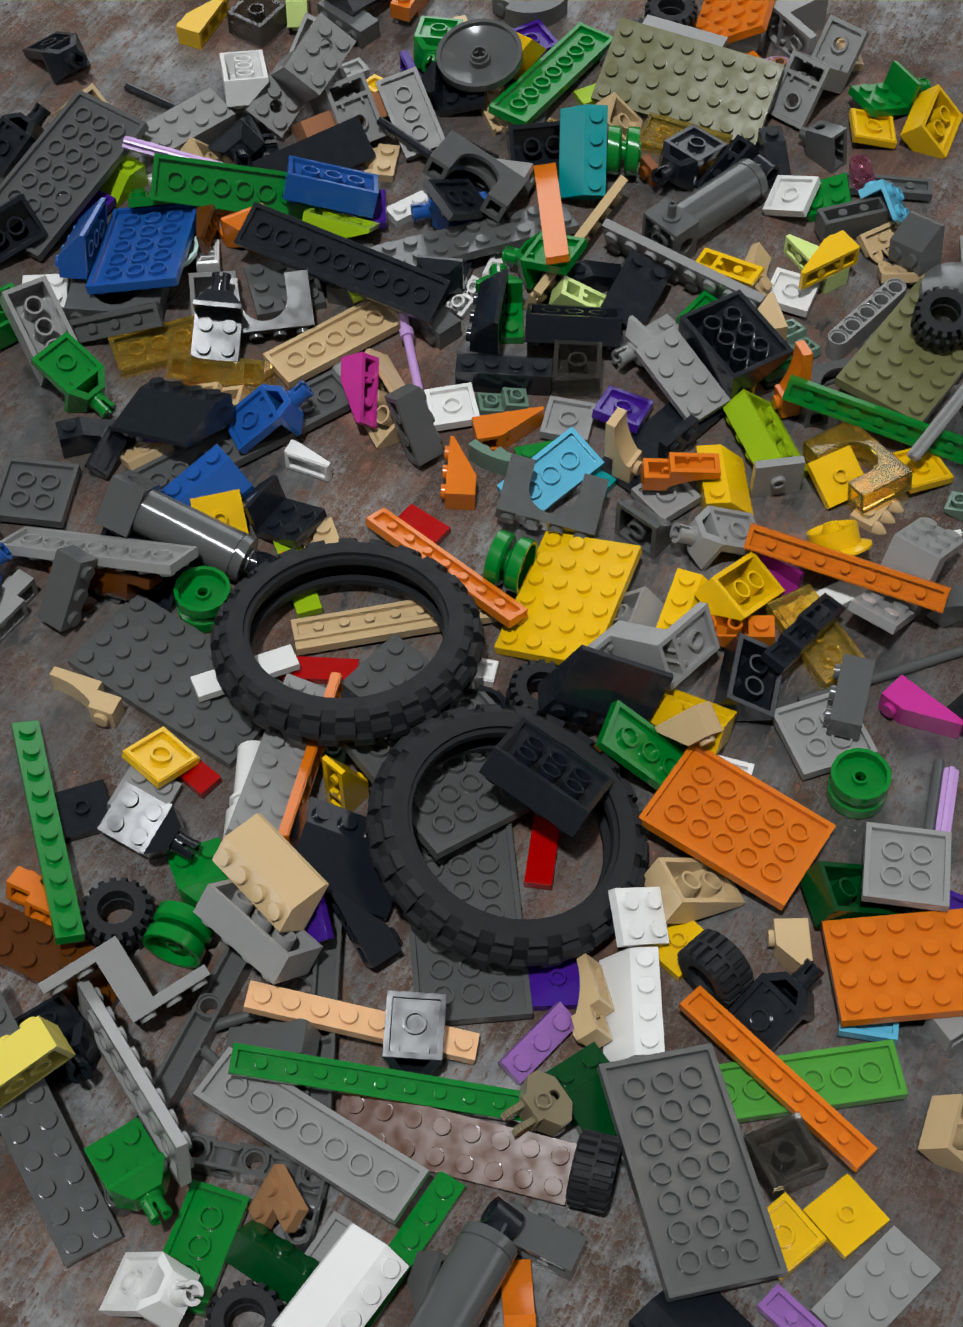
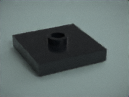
M103 779L54 793L65 843L103 833L97 829L108 811L107 803L109 798Z

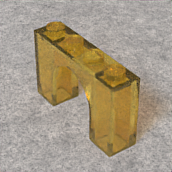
M168 354L166 378L183 383L202 384L219 381L221 385L225 386L244 385L245 387L257 388L261 384L273 385L274 365L265 360L240 359V361H221L198 358L193 355Z
M843 422L803 442V456L806 464L850 445L857 461L864 462L873 467L871 471L848 482V501L862 514L911 490L913 473L910 467L902 463L892 452H889L877 439H874L861 427Z

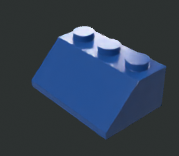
M216 444L159 492L191 506V498L240 489L241 498H243L254 489V486L230 457Z

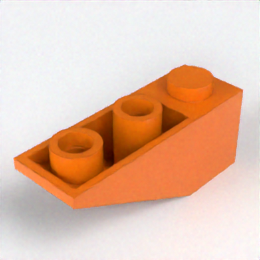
M544 406L472 417L473 439L486 444L492 451L496 450L499 446L506 449L541 427L544 418Z
M450 436V445L445 446L444 460H448V465H443L442 479H446V484H441L440 498L445 499V509L475 510L477 476L456 438Z
M711 615L721 647L725 648L739 632L770 646L775 643L774 615H750L742 621Z

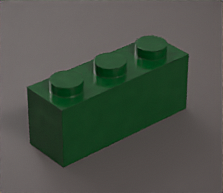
M253 1219L236 1231L224 1259L225 1262L256 1283L266 1284L268 1291L272 1288L276 1292L277 1297L287 1304L319 1265L315 1258L307 1256L295 1248L291 1242L280 1238L268 1230L264 1224Z

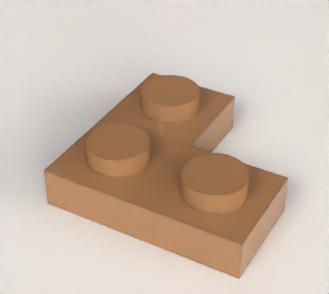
M284 1164L273 1165L248 1208L253 1220L264 1224L270 1231L278 1219L285 1233L296 1232L309 1210Z

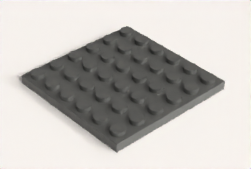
M479 691L477 694L463 695L449 710L459 707L473 709L477 704L496 703L486 692ZM386 737L375 739V745L355 747V742L340 743V746L373 784L382 762L385 761L390 750L402 737L388 741ZM492 751L475 752L455 757L430 772L416 789L412 804L413 832L435 860L532 811L531 808L521 801L514 800L508 792L498 785L491 784L485 776L479 773Z

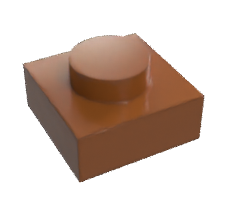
M647 154L641 156L639 175L652 187L658 185V183H654L651 173L653 169L659 166Z

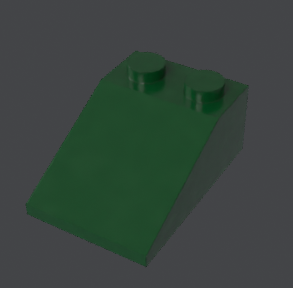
M817 861L807 870L800 882L816 928H821L822 921L901 913L896 905L861 901L863 864Z
M595 1042L545 1073L556 1077L572 1100L571 1124L579 1135L584 1129L617 1136L597 1072L598 1065L608 1063L609 1060ZM553 1092L554 1097L558 1100V1094Z

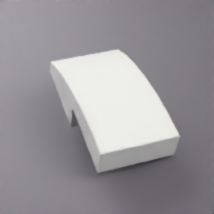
M474 275L468 280L464 292L452 294L444 305L461 319L468 316L471 309L476 307L473 306L474 292H476V280L479 278Z

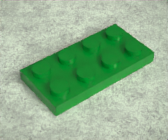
M619 700L611 703L595 745L656 790L659 789L686 751L684 747L673 739L656 732L654 725Z
M195 1179L191 1182L163 1252L200 1275L199 1282L203 1286L204 1295L203 1297H194L201 1300V1302L197 1306H188L186 1312L205 1318L207 1308L210 1306L227 1263L224 1259L236 1231L242 1226L251 1199L248 1196Z

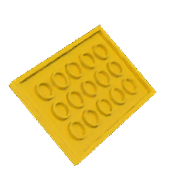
M546 531L538 547L535 562L533 565H530L520 587L521 590L515 599L528 609L527 617L511 628L503 625L494 645L495 653L534 661L545 659V663L553 661L556 665H560L578 647L591 644L612 626L642 555L641 546L589 537L582 539L581 537H573V535L564 533L563 536H559V534H549Z

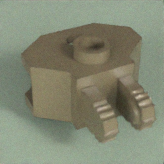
M536 1070L529 1074L520 1086L518 1103L506 1109L500 1117L504 1122L513 1119L517 1115L521 1117L523 1122L517 1124L511 1131L515 1138L527 1131H539L555 1137L564 1132L565 1125L572 1121L573 1102L556 1077ZM553 1092L558 1094V1100L554 1097Z

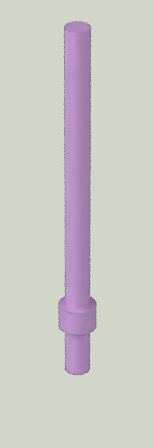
M399 313L398 317L401 327L399 334L401 340L404 341L412 384L423 389L413 343V327L409 324L408 316Z

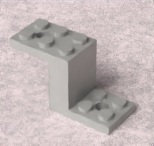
M829 0L775 1L766 30V39L789 58L793 50L812 55L817 41V35L814 32L825 26Z
M322 13L318 14L295 50L280 58L268 76L269 82L244 112L250 113L258 123L279 139L282 138L305 102L320 96L356 41ZM321 40H327L330 43L329 52L321 49ZM271 101L279 103L280 111L278 113L271 111Z
M830 15L812 55L793 50L782 74L768 114L800 130L802 127H806L823 90L838 94L842 93L870 33L834 15ZM843 38L845 40V47L842 50H837L836 42ZM796 94L798 96V103L796 106L791 107L789 99L792 95Z
M327 40L321 41V49L329 52L330 43ZM341 63L320 96L309 100L314 115L330 110L336 125L359 116L363 119V129L369 142L387 136L386 130L376 124L380 114L364 73L360 72L347 77Z
M920 517L894 534L881 565L935 582L944 562L962 550L963 539L960 538L957 532L950 529L945 530L937 526V522L933 519ZM869 589L851 600L847 610L892 635L917 617L923 609L921 606Z
M703 602L697 603L667 630L618 620L588 645V647L673 673V680L667 690L674 689L720 649L708 603Z
M114 936L38 983V986L43 994L51 992L52 996H55L69 987L67 981L77 976L78 980L95 971L92 965L97 963L133 1023L139 1020L143 1024L157 1015L155 1009L162 1004L169 1008L183 999L180 995L181 992L188 988L194 992L208 982L205 977L210 975V973L203 964L152 996L119 940Z

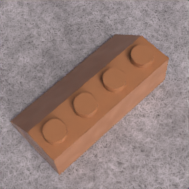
M379 92L371 93L380 117L388 116ZM328 110L289 126V130L299 142L336 124L331 111ZM357 116V117L359 118L360 122H361V125L363 126V125H364L363 119H362L361 117Z

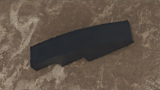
M824 593L798 615L795 622L780 634L778 640L763 652L760 660L781 675L824 634L844 612L846 607L827 593Z

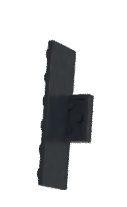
M355 116L255 160L249 167L286 172L288 158L291 155L351 169L375 158L376 155L359 118Z
M669 402L642 424L637 434L632 433L631 437L636 447L642 451V460L643 458L668 459L669 452H681L726 413L722 408L701 422L692 414L684 420L672 403ZM604 456L602 460L605 463L600 469L612 476L613 460ZM641 472L638 476L635 475L630 483L616 478V482L631 492L633 487L641 483Z

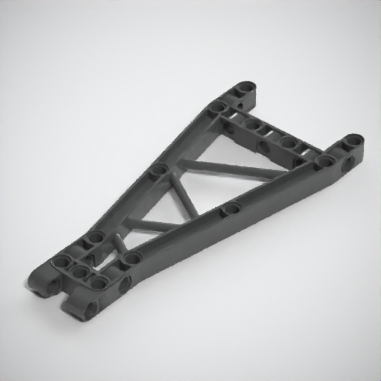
M326 902L334 939L320 943L323 948L313 964V973L309 971L308 974L299 977L312 988V991L307 992L308 994L340 1001L344 928L330 903ZM227 945L207 981L208 983L203 988L153 1078L152 1085L155 1089L158 1087L161 1089L166 1102L165 1106L168 1110L173 1109L175 1112L203 1059L212 1067L220 1059L210 1049L219 1030L264 1017L243 1011L228 1015L253 969V966L245 962L241 955L229 945ZM208 1009H216L212 1014L204 1013ZM330 1032L326 1037H320L318 1057L336 1060L338 1033ZM305 1087V1094L333 1110L334 1092ZM136 1111L134 1112L130 1121L137 1117L139 1118ZM186 1131L192 1143L189 1153L191 1154L197 1149L204 1151L201 1156L192 1157L194 1168L191 1169V1173L261 1187L274 1164L285 1165L309 1210L296 1232L306 1233L303 1240L294 1241L291 1239L292 1235L296 1232H284L283 1234L285 1240H288L295 1248L305 1253L315 1239L317 1228L322 1218L329 1183L323 1179L317 1182L308 1181L307 1178L313 1173L285 1155L277 1153L275 1149L240 1142V1145L223 1142L214 1136ZM253 1162L263 1163L259 1169L251 1170L248 1168ZM105 1188L104 1197L113 1215L125 1217L133 1212L132 1210L117 1208Z

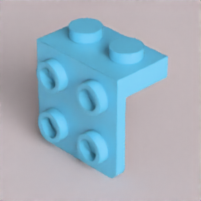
M883 178L878 181H870L864 185V188L858 190L861 199L881 195L885 203H887L893 221L898 225L909 214V210L904 208L902 202L904 200L902 190Z

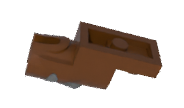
M109 567L94 568L95 574L91 579L88 591L118 604L122 600L127 601L136 596L140 589L150 590L163 581V577L156 573L139 574L137 571L132 570L116 571L115 568Z

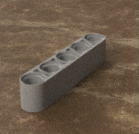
M899 278L887 280L828 333L825 348L826 356L831 360L843 359L875 331L904 298L906 283Z

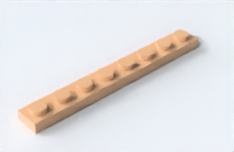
M250 980L243 1012L286 1022L299 1018L306 1019L316 1029L383 1044L385 1011ZM445 1025L443 1058L473 1065L480 1033Z

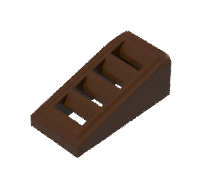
M213 204L200 206L196 209V239L203 254L209 253L220 221Z

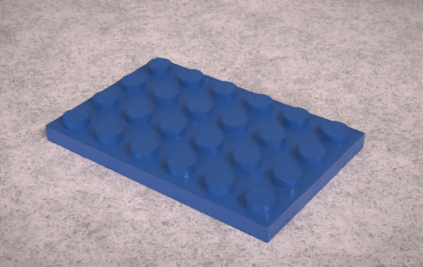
M170 203L114 209L85 286L88 295L178 286L195 233L196 209L198 206Z

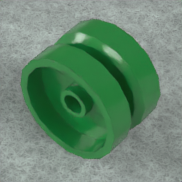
M609 125L606 175H618L620 162H624V174L626 176H637L642 142L640 141V127L629 126L626 132V140H622L621 126Z
M500 530L488 551L483 578L496 587L504 582V587L507 591L519 594L529 567L535 562L537 541L527 537H521L517 541L515 533Z
M198 566L180 575L174 586V596L181 620L202 633L212 631L215 626L214 619L222 603L227 602V595L231 591L230 581L225 573L215 567Z
M853 748L839 754L831 766L827 782L826 796L830 805L838 813L848 818L864 819L874 816L882 809L890 788L892 771L888 762L880 754L864 748Z
M166 900L159 904L153 916L154 923H151L147 928L142 942L146 949L157 958L174 966L193 969L200 965L206 953L205 946L210 944L215 931L202 923L201 918L193 912L195 907L179 901Z

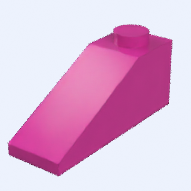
M365 352L341 357L340 381L356 423L372 429L377 428L379 358Z
M899 676L881 694L878 708L886 717L892 718L898 724L958 739L961 736L963 719L905 676Z

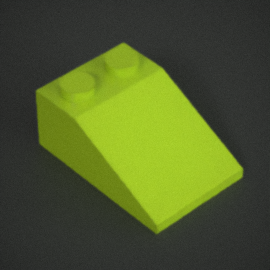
M312 207L304 211L302 221L344 238L368 234L380 227L378 222L344 213H335L325 208L316 209Z

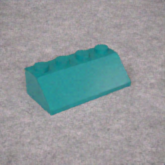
M584 104L560 109L558 182L561 200L601 201L606 195L608 105Z

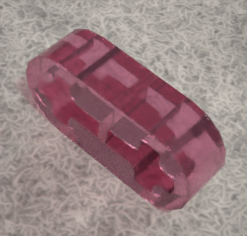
M862 154L852 156L849 163V173L854 188L860 190L864 188L866 183L874 181L875 175L870 159Z

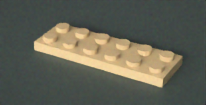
M366 299L263 353V360L290 389L296 386L299 381H305L341 362V357L358 353L398 332L401 328L398 317L399 312Z

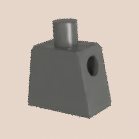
M819 120L810 127L801 128L798 137L805 141V154L809 159L830 173L835 172L847 163L846 127Z

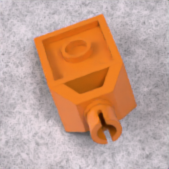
M251 207L238 212L216 209L220 219L216 232L226 247H240L234 243V240Z

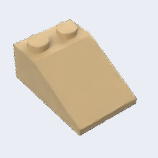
M658 857L644 874L646 879L645 887H660L666 924H686L743 906L745 903L732 880L695 858Z

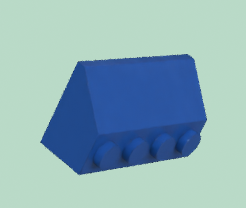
M289 155L283 199L293 204H308L316 209H331L339 214L345 212L354 214L358 218H373L379 194L377 174Z
M101 197L80 217L77 224L73 226L72 233L68 235L66 243L62 245L60 253L56 255L55 266L59 269L60 278L88 279L108 226L106 198Z

